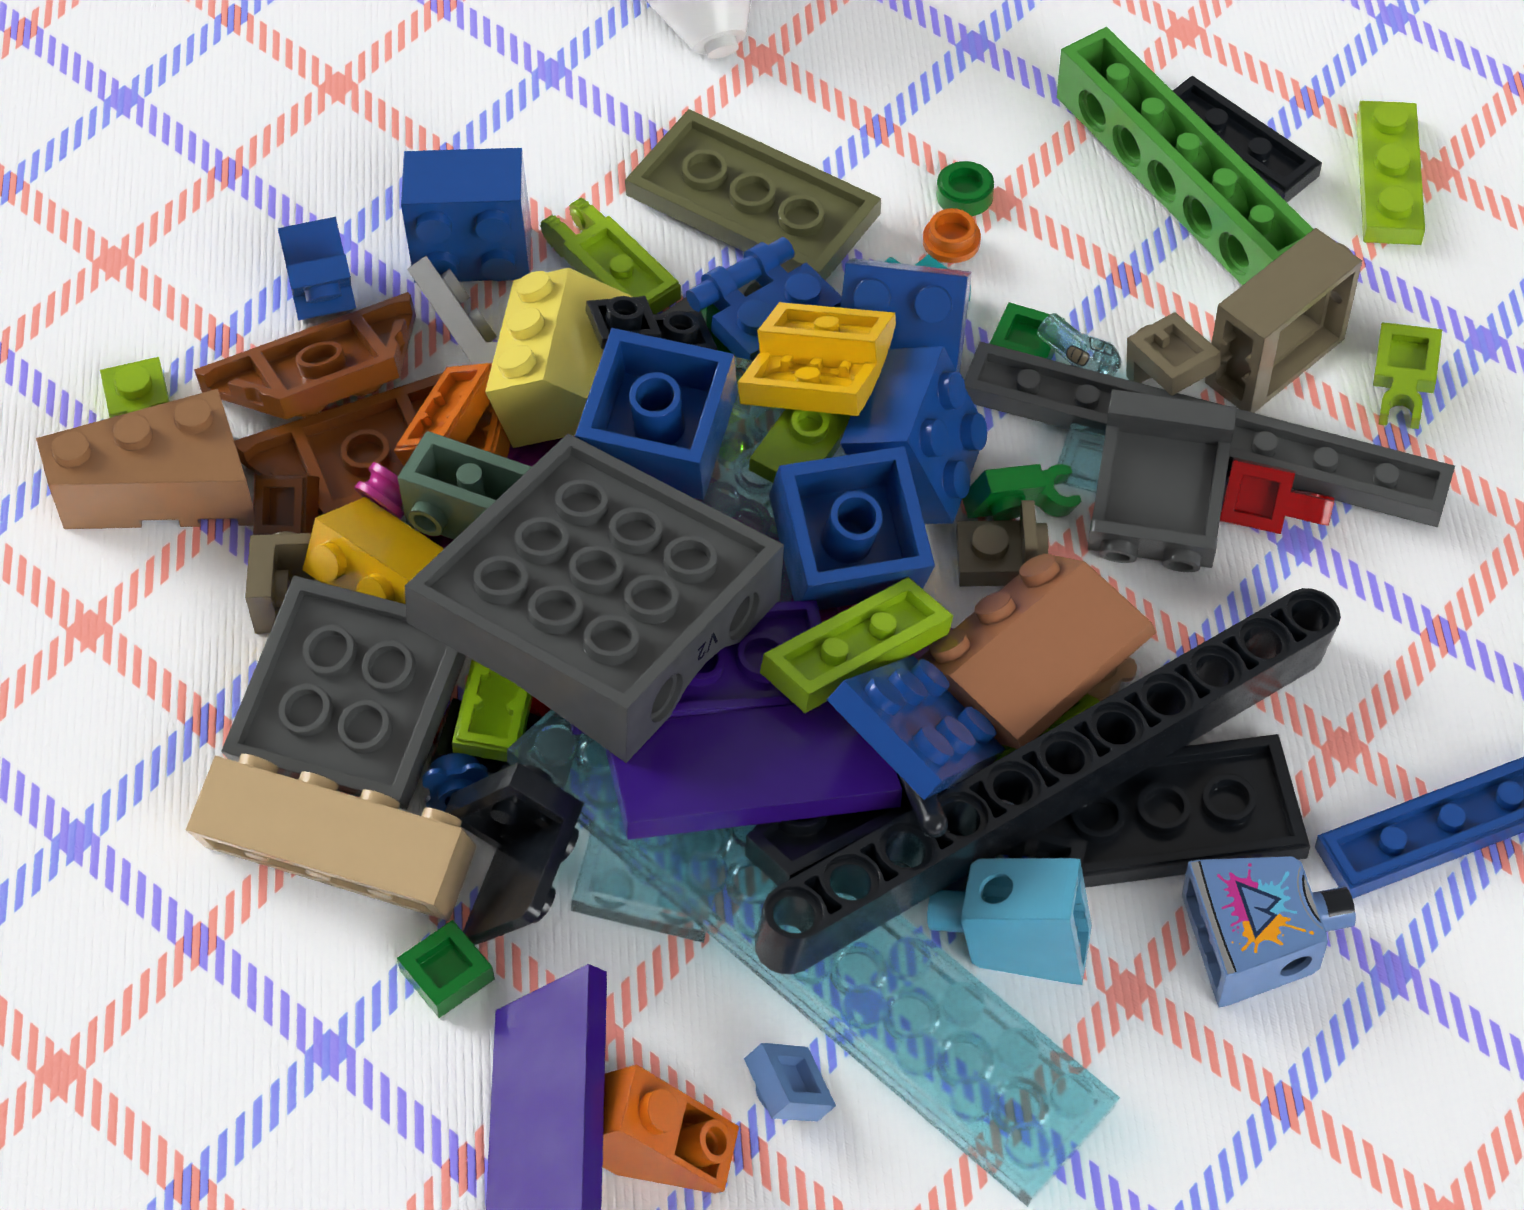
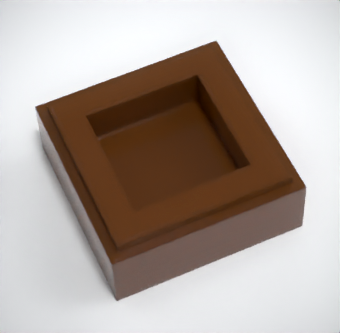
M255 475L253 535H272L283 531L311 534L315 518L318 517L320 477L309 475Z

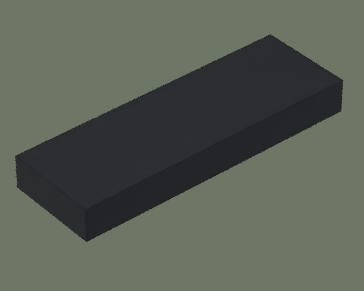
M1193 75L1173 90L1286 202H1289L1320 176L1321 161Z

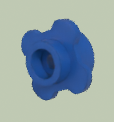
M453 753L439 757L431 763L428 771L422 776V785L430 791V794L425 798L426 807L445 811L452 793L488 777L487 768L480 764L475 757L468 754Z

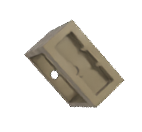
M1315 228L1218 304L1211 344L1221 352L1220 370L1205 377L1204 383L1237 408L1255 413L1345 339L1362 260L1355 256L1348 247L1334 241L1319 229Z

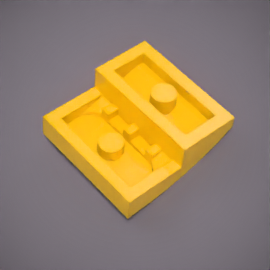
M779 302L757 330L760 353L737 382L740 404L859 416L875 387L886 360L896 326L895 312Z

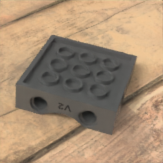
M567 434L405 585L407 623L514 682L627 763L671 716L686 687L704 664L724 647L740 643L780 600L784 544L596 447Z

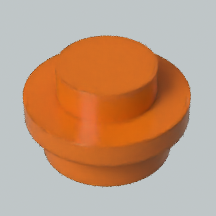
M951 208L937 212L923 231L925 251L940 262L960 263L967 261L980 248L981 232L969 213L960 209Z

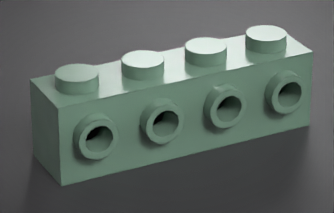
M426 431L397 477L406 523L413 525L424 534L430 536L442 535L454 540L519 480L531 466Z

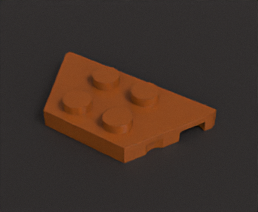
M409 292L403 293L194 369L200 390L203 393L218 389L221 400L284 420L295 416L307 417L321 412L326 405L352 395L364 396L379 390L384 383L400 378L416 319L411 295Z
M442 373L234 440L240 461L256 475H309L320 477L318 516L359 500L363 497L354 488L359 481L366 482L370 479L371 473L368 469L373 462L387 468L397 476L402 471L404 466L395 454L394 449Z

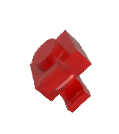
M1234 458L1220 521L1277 534L1282 532L1285 516L1329 526L1335 497L1293 490L1292 485L1296 471Z

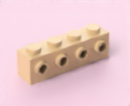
M241 754L238 762L214 756L185 829L204 847L450 921L477 847L461 828L462 821L459 818L444 811L427 807L423 809L421 816L399 810V801L372 790L363 789L360 798L338 792L339 785L336 782L311 772L302 771L299 779L277 774L278 766L254 755Z

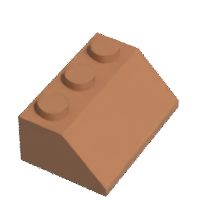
M1043 553L1026 561L1020 567L1019 574L1001 590L981 599L970 616L953 630H950L948 635L930 644L929 650L918 660L924 659L936 666L949 681L950 686L947 690L965 708L972 707L978 710L992 723L996 730L994 738L1001 745L1018 749L1041 735L1157 632L1152 622L1085 561Z

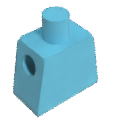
M977 859L970 865L966 892L940 890L929 897L927 911L929 930L964 933L971 963L975 966L1000 972L1083 985L1092 922L1080 859Z

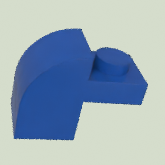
M336 216L278 228L298 321L356 309L346 254L343 251Z

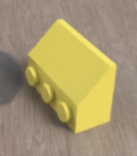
M569 267L551 272L534 271L522 278L513 280L485 391L513 448L564 438L567 434L572 436L576 434L604 351L599 345L585 311L586 301L612 299L618 296H633Z

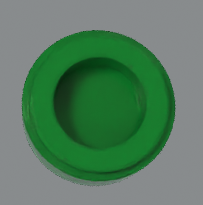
M959 161L949 164L941 170L937 178L936 198L943 210L951 208L960 209L971 216H976L985 212L991 206L994 195V178L986 167L971 161Z

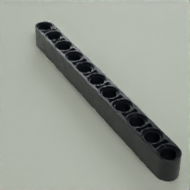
M1301 588L1292 591L938 794L937 796L948 819V829L941 837L930 838L922 832L912 809L777 886L766 897L755 937V952L760 962L769 970L779 974L794 975L805 971L969 874L970 865L975 860L998 857L1314 670L1321 663L1339 625L1341 615L1338 605L1326 593L1316 589ZM1002 800L1011 802V803H1013L1014 805H1011V804H1008V803H1006V802H1003ZM949 831H955L963 836H957ZM893 862H902L911 868L901 867ZM836 893H846L857 900H847L839 897ZM789 925L798 928L801 933H790L779 926Z

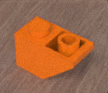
M637 1064L605 1073L603 1168L615 1175L714 1194L725 1191L739 1130L738 1125Z

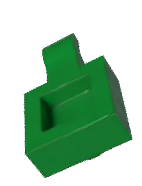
M1040 464L984 470L971 484L967 496L962 498L967 518L992 516L994 521L1013 520L1020 517L1021 500H1034L1035 505L1050 516H1067L1082 502L1080 495L1063 496L1056 491L1054 485L1062 484L1073 473L1071 466L1056 464L1046 470H1042Z

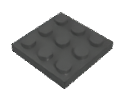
M293 576L221 752L228 759L237 762L241 754L260 757L278 766L277 774L294 779H299L302 771L315 773L336 782L339 785L338 791L360 797L363 789L376 791L400 802L399 808L407 810L466 656L408 624L406 604Z

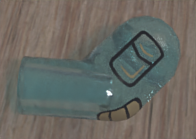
M1052 313L1045 318L1037 330V336L1073 366L1111 376H1116V372L1121 367L1122 361L1119 351L1112 343L1079 332L1057 313Z

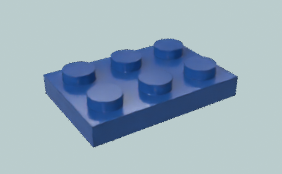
M914 655L846 679L826 699L923 800L989 766L1006 750L994 738L996 730L992 723L978 710L972 707L965 708L947 690L950 684L945 675L929 661L924 659L918 660Z

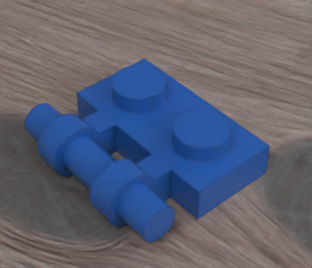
M781 237L769 245L760 242L746 250L743 255L744 259L726 269L722 266L712 269L702 275L700 284L686 291L687 301L693 310L699 312L711 304H714L720 310V312L712 316L711 332L747 369L760 353L757 330L779 302L841 308L842 296L807 262L790 272H787L780 266L795 256L792 244L785 237ZM756 280L762 288L745 297L738 290Z

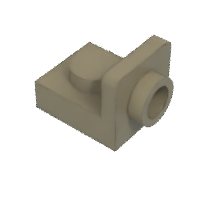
M1176 312L1153 324L1140 328L1135 334L1127 337V379L1142 383L1149 378H1153L1171 396L1220 370L1221 352Z
M1021 500L1019 520L957 521L956 545L959 587L1005 586L1019 574L1020 567L1026 561L1043 553L1048 554L1047 523H1036L1034 500Z
M283 531L272 535H250L245 599L255 634L271 632L293 576L316 580L302 570L311 537L310 533L297 534Z

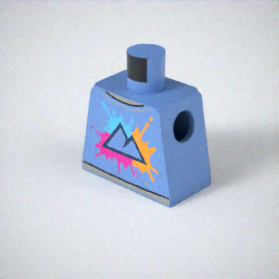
M1293 856L1205 859L1188 862L1182 899L1218 1008L1238 1003L1313 975L1321 968L1328 944L1326 932L1355 926V906L1348 888L1343 886L1312 892L1301 861Z

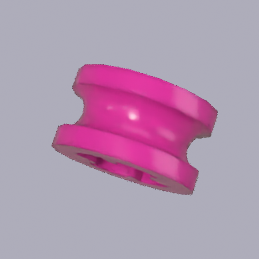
M373 462L368 469L371 473L370 479L366 482L359 481L354 489L362 497H367L401 520L404 512L402 510L403 504L398 476L380 464Z

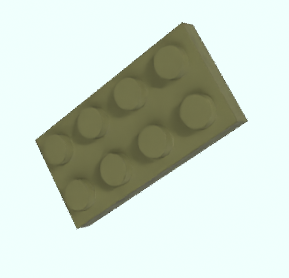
M690 109L683 114L625 179L626 196L743 252L760 242L769 245L779 238L785 237L792 244L795 256L780 266L787 272H790L807 262L825 281L881 214L880 197Z

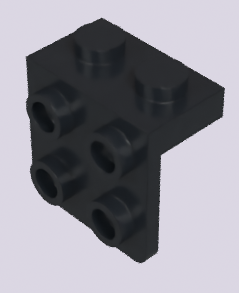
M517 762L452 793L444 811L459 818L462 821V828L497 848L463 930V933L474 945L539 922L553 904L556 889L552 884L559 866L570 855L577 843L579 830L575 826L584 802L553 784L551 776L538 767Z

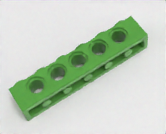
M1107 26L1061 49L1056 98L1241 285L1245 284L1313 230L1273 188Z

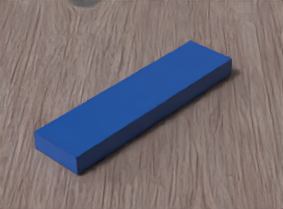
M1524 757L1317 836L1314 847L1337 886H1346L1351 893L1352 899L1524 833Z

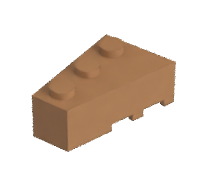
M218 389L36 438L47 483L64 529L142 528L143 520H179L180 527H200L201 519H237L239 526H253V503Z

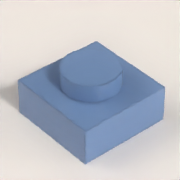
M761 1043L744 1058L756 1084L757 1097L768 1110L771 1119L818 1122L836 1107L808 1047Z

